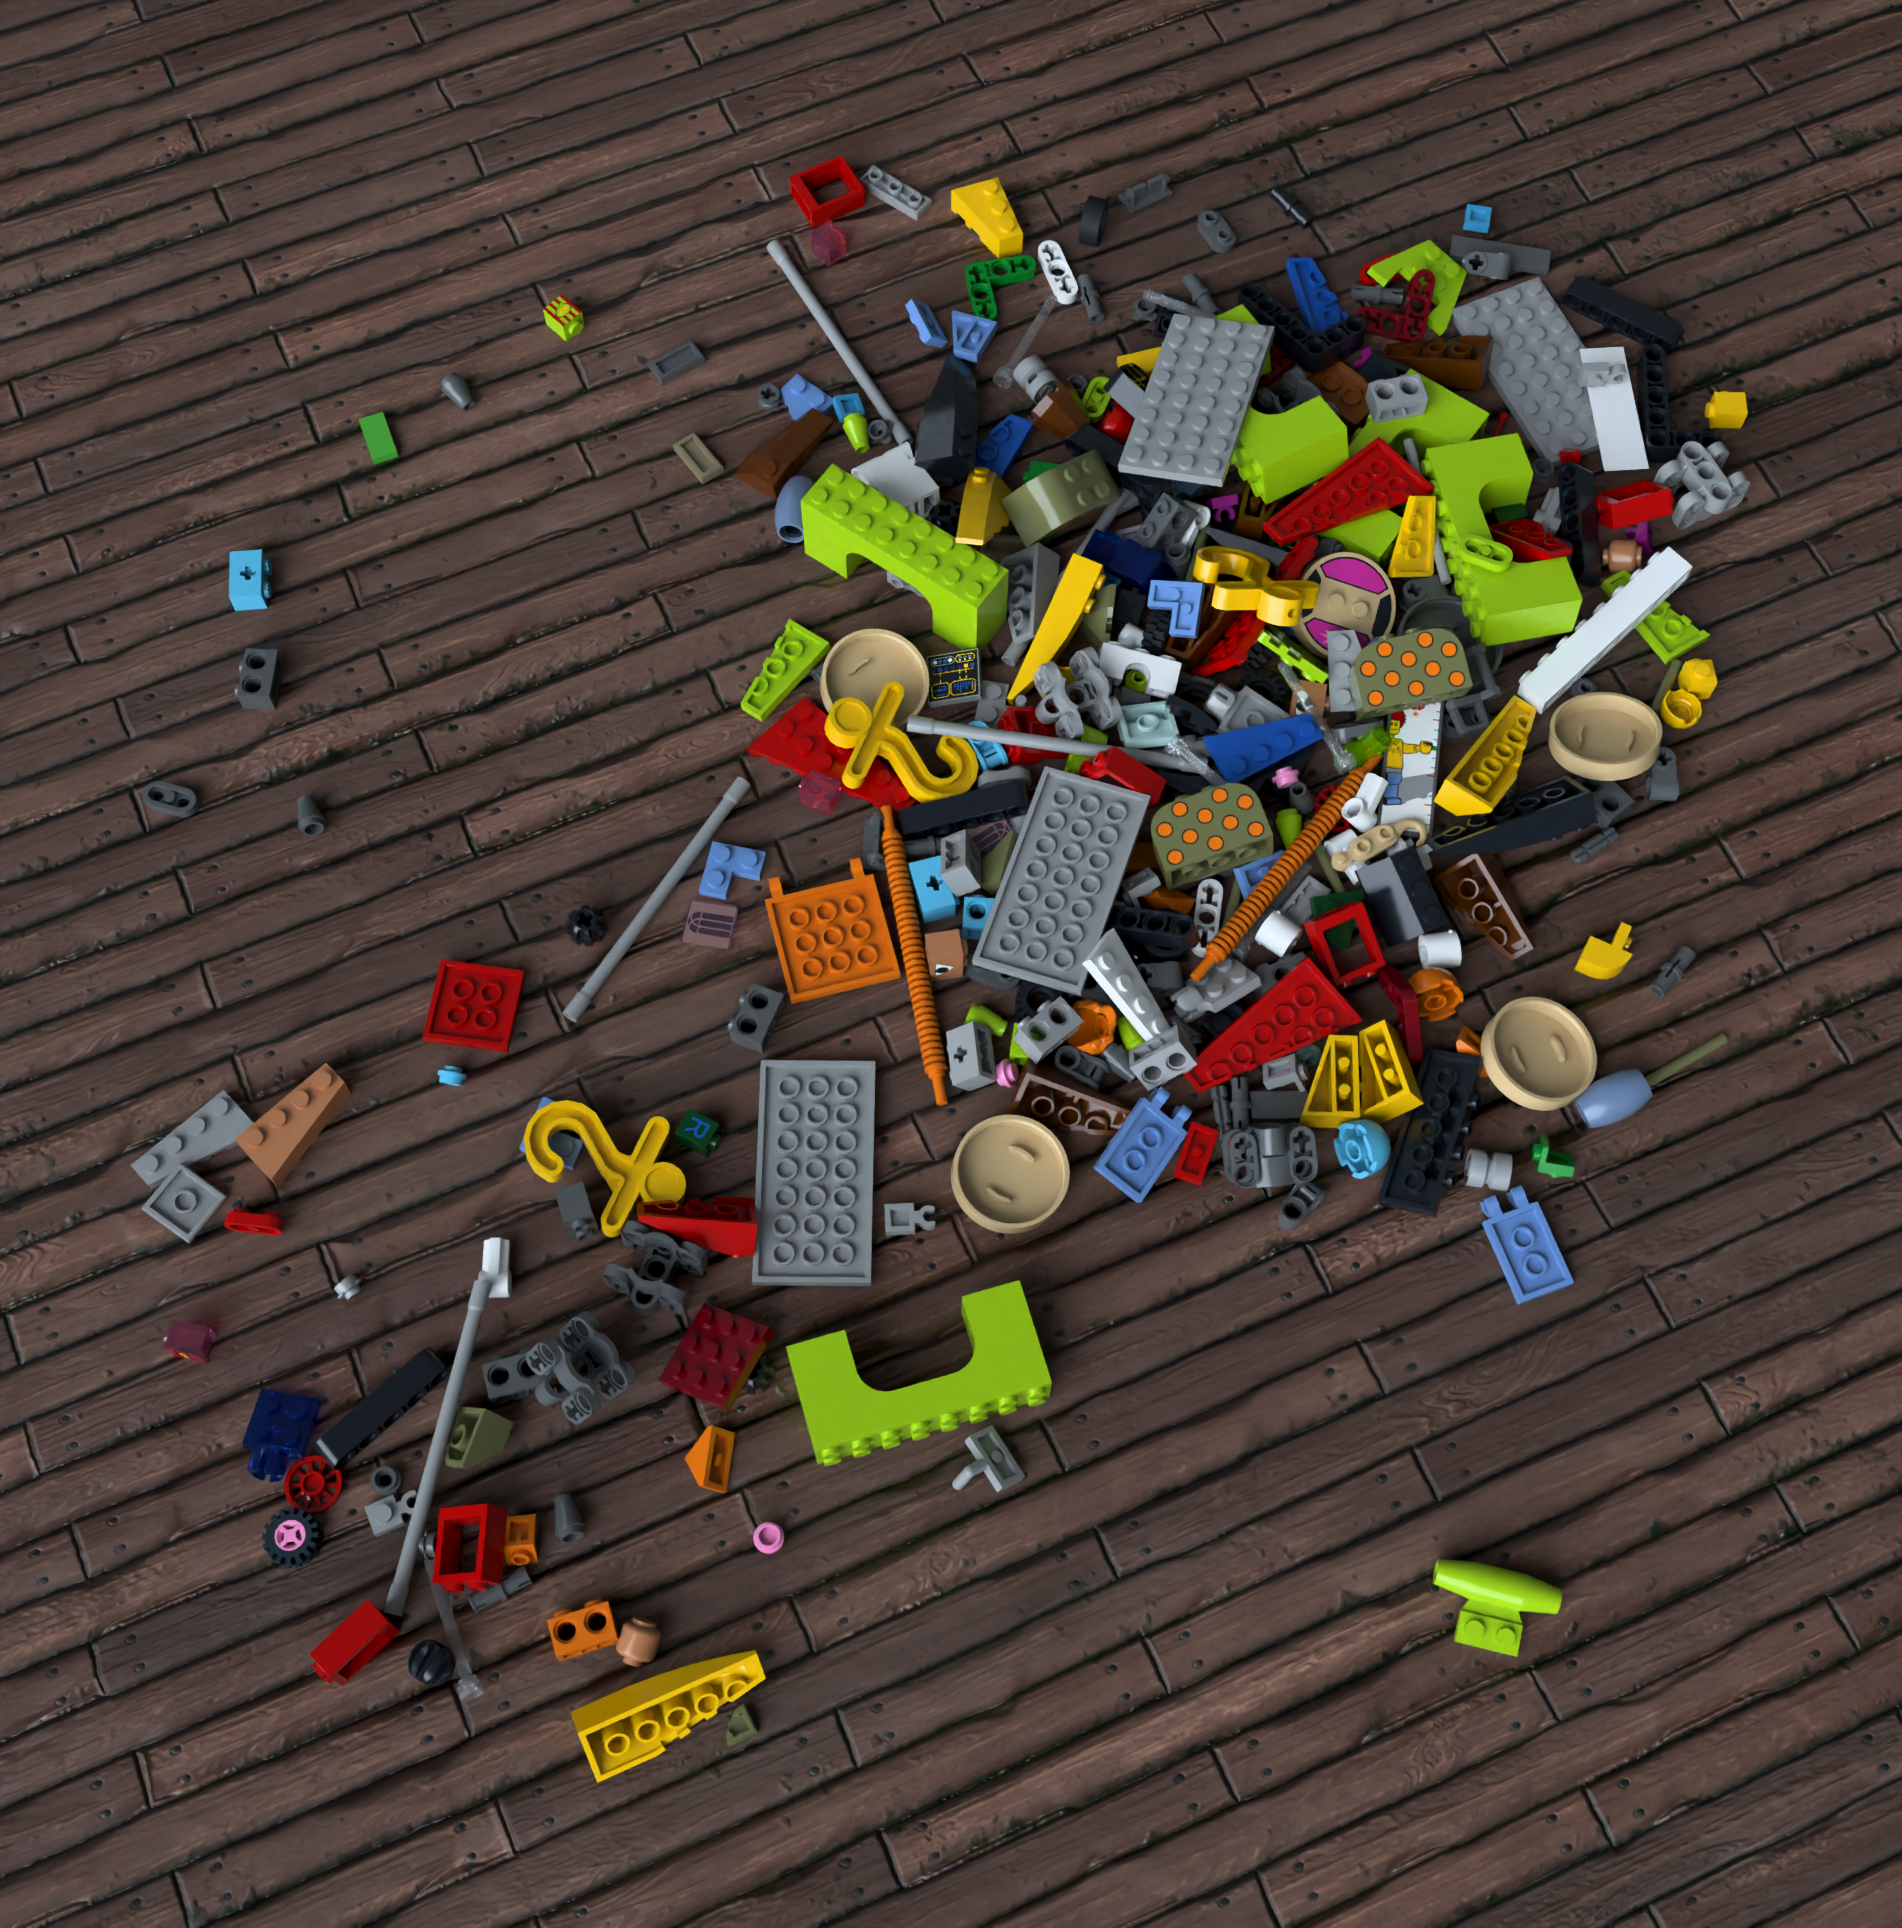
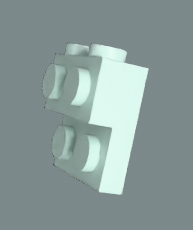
M1166 701L1121 706L1122 718L1116 725L1120 740L1123 741L1125 748L1141 749L1180 744V735L1174 715L1169 713L1170 709L1165 708Z

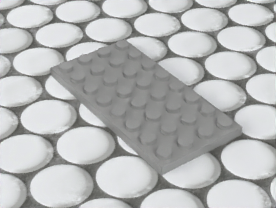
M1539 277L1451 310V320L1462 336L1493 337L1488 377L1540 458L1550 460L1555 467L1561 464L1560 450L1565 448L1580 449V454L1583 456L1600 449L1587 387H1578L1577 376L1582 366L1579 349L1586 348Z
M1174 314L1118 463L1119 472L1223 487L1275 335V327Z
M1045 766L974 953L973 965L1081 997L1090 973L1082 963L1103 936L1147 813L1151 796Z
M761 1060L755 1193L758 1228L753 1256V1285L871 1286L876 1061Z

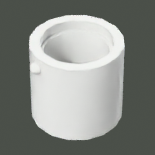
M1274 910L1260 927L1255 940L1259 945H1263L1281 958L1289 954L1303 933V928L1282 915L1279 910Z
M1450 929L1449 931L1419 936L1418 950L1423 969L1428 967L1453 969L1461 965V945L1456 931Z

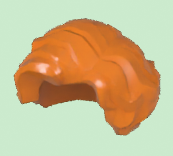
M1091 999L1079 1000L1071 1008L1080 1016L1083 1023L1077 1032L1067 1039L1068 1045L1091 1056H1100L1113 1042V1034L1117 1025L1116 1011L1109 1004H1102Z

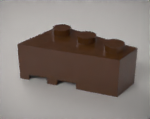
M1246 480L1235 535L1260 543L1267 534L1263 530V524L1286 507L1296 491L1266 505L1260 496L1256 497L1254 495L1251 485Z
M1193 576L1191 582L1203 583L1205 585L1198 638L1171 637L1170 635L1164 652L1168 656L1174 657L1178 662L1196 667L1241 610H1220L1214 608L1211 604L1216 583H1204Z

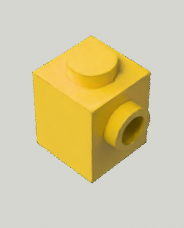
M1714 392L1710 402H1707L1705 407V417L1709 418L1710 428L1741 429L1748 415L1745 392Z
M1696 658L1685 662L1677 677L1679 688H1684L1685 691L1694 694L1698 699H1709L1718 683L1712 659L1701 660Z

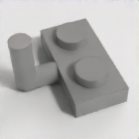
M983 680L982 700L978 701L974 721H982L988 728L998 729L999 718L1010 706L1006 705L1009 684ZM1024 695L1016 697L1015 707H1026V697Z
M991 1425L970 1435L965 1440L966 1445L977 1461L967 1465L953 1480L952 1486L956 1490H961L973 1476L984 1471L998 1493L1018 1483L1025 1475Z

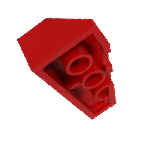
M1523 518L1488 525L1493 541L1508 546L1513 553L1512 561L1514 562L1552 559L1571 554L1572 548L1562 540L1552 538V532L1543 531L1542 524L1530 519Z

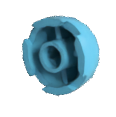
M1355 1119L1338 1126L1337 1129L1340 1131L1339 1137L1334 1139L1335 1152L1342 1167L1348 1164L1351 1171L1354 1172L1351 1176L1362 1179L1384 1168L1390 1158L1391 1146L1389 1136L1379 1124L1368 1119Z

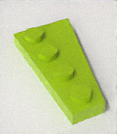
M1622 570L1604 580L1601 588L1612 599L1611 595L1620 585L1625 587L1630 582L1629 579L1632 575ZM1664 600L1635 629L1666 665L1706 642L1710 634L1705 630H1698L1691 624L1692 621L1684 614L1682 616L1677 614L1670 608L1671 605Z
M791 619L785 625L786 630L782 637L779 636L774 644L775 649L770 658L767 657L763 663V670L759 677H755L740 703L743 711L761 722L772 713L831 650L829 642Z

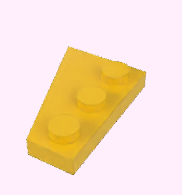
M1409 496L1387 577H1428L1434 575L1436 496Z

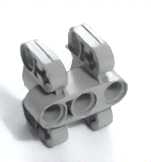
M1721 441L1711 444L1706 449L1698 442H1686L1683 444L1677 459L1664 464L1654 478V483L1670 488L1673 496L1677 489L1683 485H1686L1690 491L1678 501L1671 516L1678 530L1686 529L1695 521L1705 520L1713 514H1720L1723 511L1734 508L1742 501L1750 485V481L1743 471L1736 472L1729 477H1726L1721 471L1729 456V451Z
M1090 646L1077 651L1070 659L1069 667L1073 678L1076 680L1075 683L1065 686L1066 678H1063L1053 661L1040 665L1033 675L1034 684L1039 694L1046 696L1037 705L1035 715L1038 721L1043 724L1056 723L1055 728L1058 738L1078 740L1085 733L1080 714L1085 712L1091 714L1093 723L1099 731L1113 727L1122 718L1121 706L1116 697L1110 696L1112 684L1102 670L1099 669V658L1093 647ZM1069 695L1075 696L1079 704L1071 702ZM1046 704L1051 705L1055 709L1054 714L1046 710Z

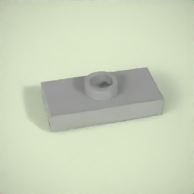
M1308 875L1279 911L1282 915L1303 928V922L1310 920L1312 917L1309 898L1329 895L1331 889Z

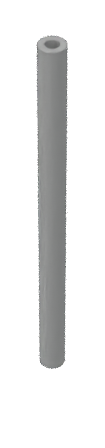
M1412 438L1403 441L1408 463L1423 476L1414 440ZM1435 521L1434 559L1441 584L1446 585L1451 583L1452 580Z

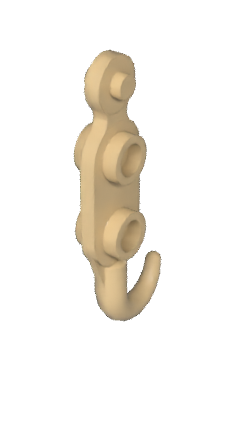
M1409 818L1396 823L1380 824L1355 838L1351 842L1348 851L1336 852L1332 856L1331 865L1337 871H1345L1349 868L1352 861H1368L1391 848L1407 829H1415L1419 832L1420 838L1416 842V846L1420 847L1427 839L1426 828L1420 821Z

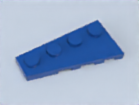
M1312 257L1288 258L1285 266L1304 324L1318 335L1349 317L1347 312H1342L1337 304L1338 298L1335 293L1330 292L1326 287V279Z
M1309 713L1208 736L1203 739V742L1226 783H1239L1321 740L1324 735L1312 714Z

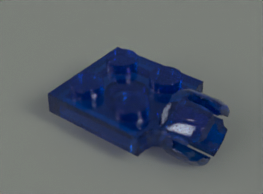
M261 1388L242 1442L244 1449L252 1451L247 1467L251 1476L265 1481L266 1475L269 1474L271 1475L269 1482H279L283 1479L287 1465L292 1459L303 1460L322 1405L320 1399Z

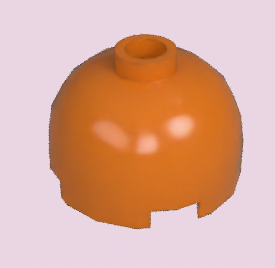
M1441 967L1424 968L1414 973L1408 980L1416 992L1419 1017H1429V1022L1443 1020L1456 1012L1455 1007L1459 1002L1463 1003L1461 986L1456 977L1446 969Z

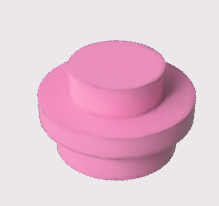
M1291 766L1276 771V776L1272 778V781L1277 784L1278 789L1289 787L1299 782L1297 777L1299 771L1292 770Z
M1010 1059L1001 1060L999 1064L995 1065L997 1082L1000 1086L1014 1087L1019 1078L1018 1067Z
M765 1522L756 1528L753 1536L754 1544L762 1553H775L783 1546L784 1532L778 1524Z

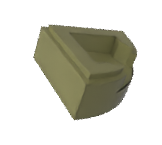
M745 1703L733 1712L728 1722L726 1738L729 1748L758 1734Z

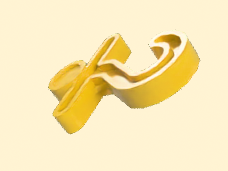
M1208 546L1197 550L1193 576L1204 583H1216L1211 605L1220 610H1257L1256 616L1264 622L1279 626H1296L1300 622L1302 609L1316 607L1320 585L1313 581L1271 580L1267 577L1270 563L1265 558L1243 549ZM1218 574H1230L1242 578L1243 581L1217 582Z
M895 681L886 683L872 713L864 702L852 697L841 698L831 706L824 725L826 736L838 747L845 749L854 748L842 775V782L848 788L857 789L863 784L877 755L889 760L909 794L922 804L967 793L973 787L979 766L976 753L966 740L946 735L941 737L936 747V753L952 770V776L941 779L930 774L908 736L899 730L893 718L905 693L900 683Z
M569 1100L551 1102L537 1110L527 1123L524 1134L527 1161L536 1174L551 1183L561 1180L565 1170L562 1158L548 1146L550 1138L556 1132L566 1129L575 1131L580 1135L600 1174L612 1191V1195L600 1219L601 1229L606 1236L613 1238L622 1234L626 1222L630 1219L639 1198L641 1202L672 1200L679 1205L683 1204L686 1196L684 1174L672 1163H657L670 1136L669 1122L664 1117L656 1116L648 1121L631 1155H625L616 1149L596 1112L583 1103Z

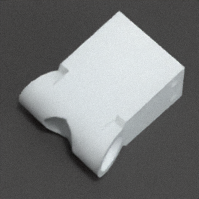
M908 441L851 470V474L922 518L929 516L932 506L937 505L938 501H940L937 484L925 469L914 465L915 457H913Z

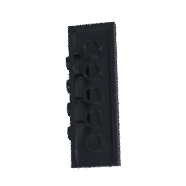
M1426 1048L1416 1079L1424 1104L1405 1113L1378 1197L1380 1206L1436 1217L1442 1196L1447 1195L1448 1188L1453 1189L1456 1185L1457 1172L1454 1169L1456 1163H1461L1465 1156V1146L1462 1143L1464 1137H1470L1473 1130V1120L1470 1119L1472 1111H1478L1480 1108L1481 1095L1478 1094L1476 1087L1483 1067L1482 1057Z

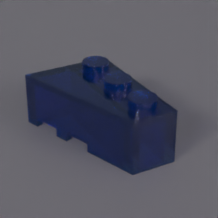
M1095 529L1081 554L1082 557L1102 564L1105 572L1134 585L1135 588L1146 591L1150 590L1151 580L1175 581L1177 578L1174 571L1163 560L1164 555L1153 548H1149L1148 551L1142 549V546L1132 539H1128L1127 542L1121 540L1118 534L1110 530L1102 532Z

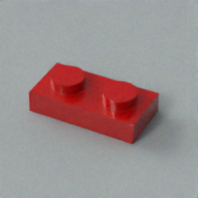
M1191 1122L1173 1177L1201 1186L1219 1130Z

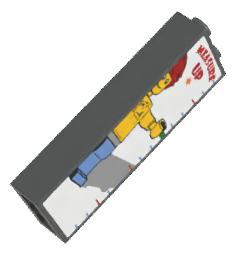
M1444 701L1385 715L1384 721L1385 730L1383 731L1384 737L1381 750L1383 758L1380 761L1379 777L1384 778L1388 785L1375 810L1378 819L1374 827L1380 824L1396 823L1407 818L1418 820L1425 826L1427 831V839L1423 845L1427 844V840L1432 838ZM1407 829L1401 834L1400 837L1404 841L1411 838L1415 848H1419L1416 846V842L1420 838L1417 830Z

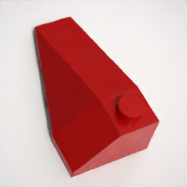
M723 1196L715 1197V1202L701 1203L699 1198L690 1199L689 1203L685 1205H679L672 1200L638 1202L637 1204L638 1221L717 1252L729 1254L732 1257L754 1256L758 1221L753 1198Z

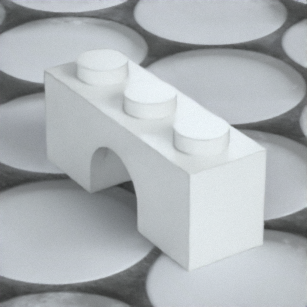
M1115 641L1103 642L1098 654L1099 669L1102 670L1112 685L1119 686L1124 672L1135 669L1145 676V694L1167 699L1169 694H1175L1182 663L1176 662L1174 657L1150 655L1149 651L1141 648L1127 649L1124 648L1123 644Z

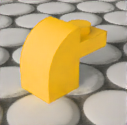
M1621 922L1610 944L1590 936L1574 970L1595 979H1610L1620 974L1633 955L1627 952L1633 939L1628 936L1632 926Z

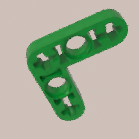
M1028 255L968 265L965 270V283L973 315L985 318L982 315V310L986 308L988 318L985 319L997 322V308L992 286L1033 279L1036 274L1035 259ZM1002 268L1007 273L1005 275H997L994 271ZM973 274H977L980 277V283H976ZM978 292H984L988 296L985 299H978L974 295Z

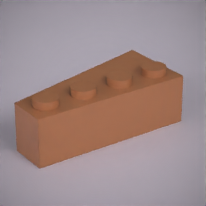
M325 1063L235 1140L249 1158L280 1190L286 1183L285 1179L293 1169L295 1170L302 1161V1156L311 1145L313 1146L316 1143L320 1132L326 1124H330L351 1096V1092L345 1082Z

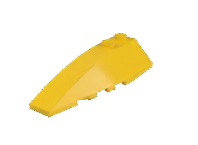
M976 467L968 474L959 516L956 543L984 545L993 538L994 533L1001 531L1002 526L1006 527L1009 525V520L1011 519L1000 500L1011 494L1012 491L998 474L990 472L989 468Z
M1073 553L1008 694L1007 700L1009 705L1015 706L1016 697L1018 695L1025 696L1035 686L1033 675L1042 664L1050 661L1056 662L1075 634L1085 613H1091L1095 603V599H1093L1096 589H1102L1106 579L1102 564Z
M1514 695L1445 779L1434 802L1456 816L1491 813L1517 778V771L1523 758V751L1527 745V738L1531 731L1537 708Z
M753 1650L714 1658L659 1674L571 1711L570 1713L597 1783L660 1755L666 1750L665 1746L678 1736L682 1739L691 1732L690 1728L704 1718L706 1720L717 1714V1709L727 1701L734 1702L766 1679L757 1652Z

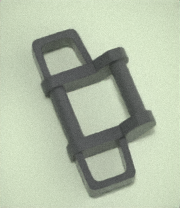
M1445 628V630L1450 631L1456 636L1452 628ZM1484 644L1464 650L1466 661L1475 658L1486 690L1462 698L1446 700V709L1459 735H1466L1485 729L1489 725L1483 703L1503 694L1500 686L1496 685L1485 656L1487 651ZM1474 707L1479 724L1466 726L1459 710Z

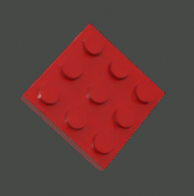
M441 959L423 1032V1040L425 1042L508 1053L525 981V971Z

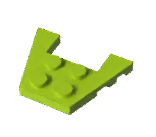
M1427 240L1372 265L1367 274L1382 287H1385L1397 273H1400L1410 282L1411 277L1421 269L1431 271L1435 277L1432 302L1437 307L1429 314L1427 326L1439 336L1445 332L1452 315L1451 310L1455 307L1467 271L1431 240ZM1423 276L1417 280L1421 282L1420 292L1428 284V282L1424 281Z
M1270 623L1267 626L1275 635L1265 628L1261 630L1257 640L1280 655V659L1291 667L1296 666L1302 670L1301 674L1309 681L1315 683L1317 680L1323 684L1328 678V666L1303 646H1299L1289 639V635L1283 630H1278Z

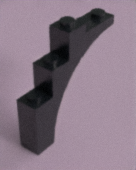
M1319 741L1239 782V784L1251 788L1258 798L1264 790L1271 797L1288 802L1291 786L1278 789L1277 784L1273 783L1272 778L1276 776L1277 770L1291 766L1292 770L1299 771L1297 777L1300 781L1316 752ZM1151 765L1147 766L1167 780L1161 795L1170 799L1171 802H1174L1177 797L1182 795L1191 796L1200 793L1202 789L1211 785L1217 787L1227 784L1222 775L1186 776L1170 773Z

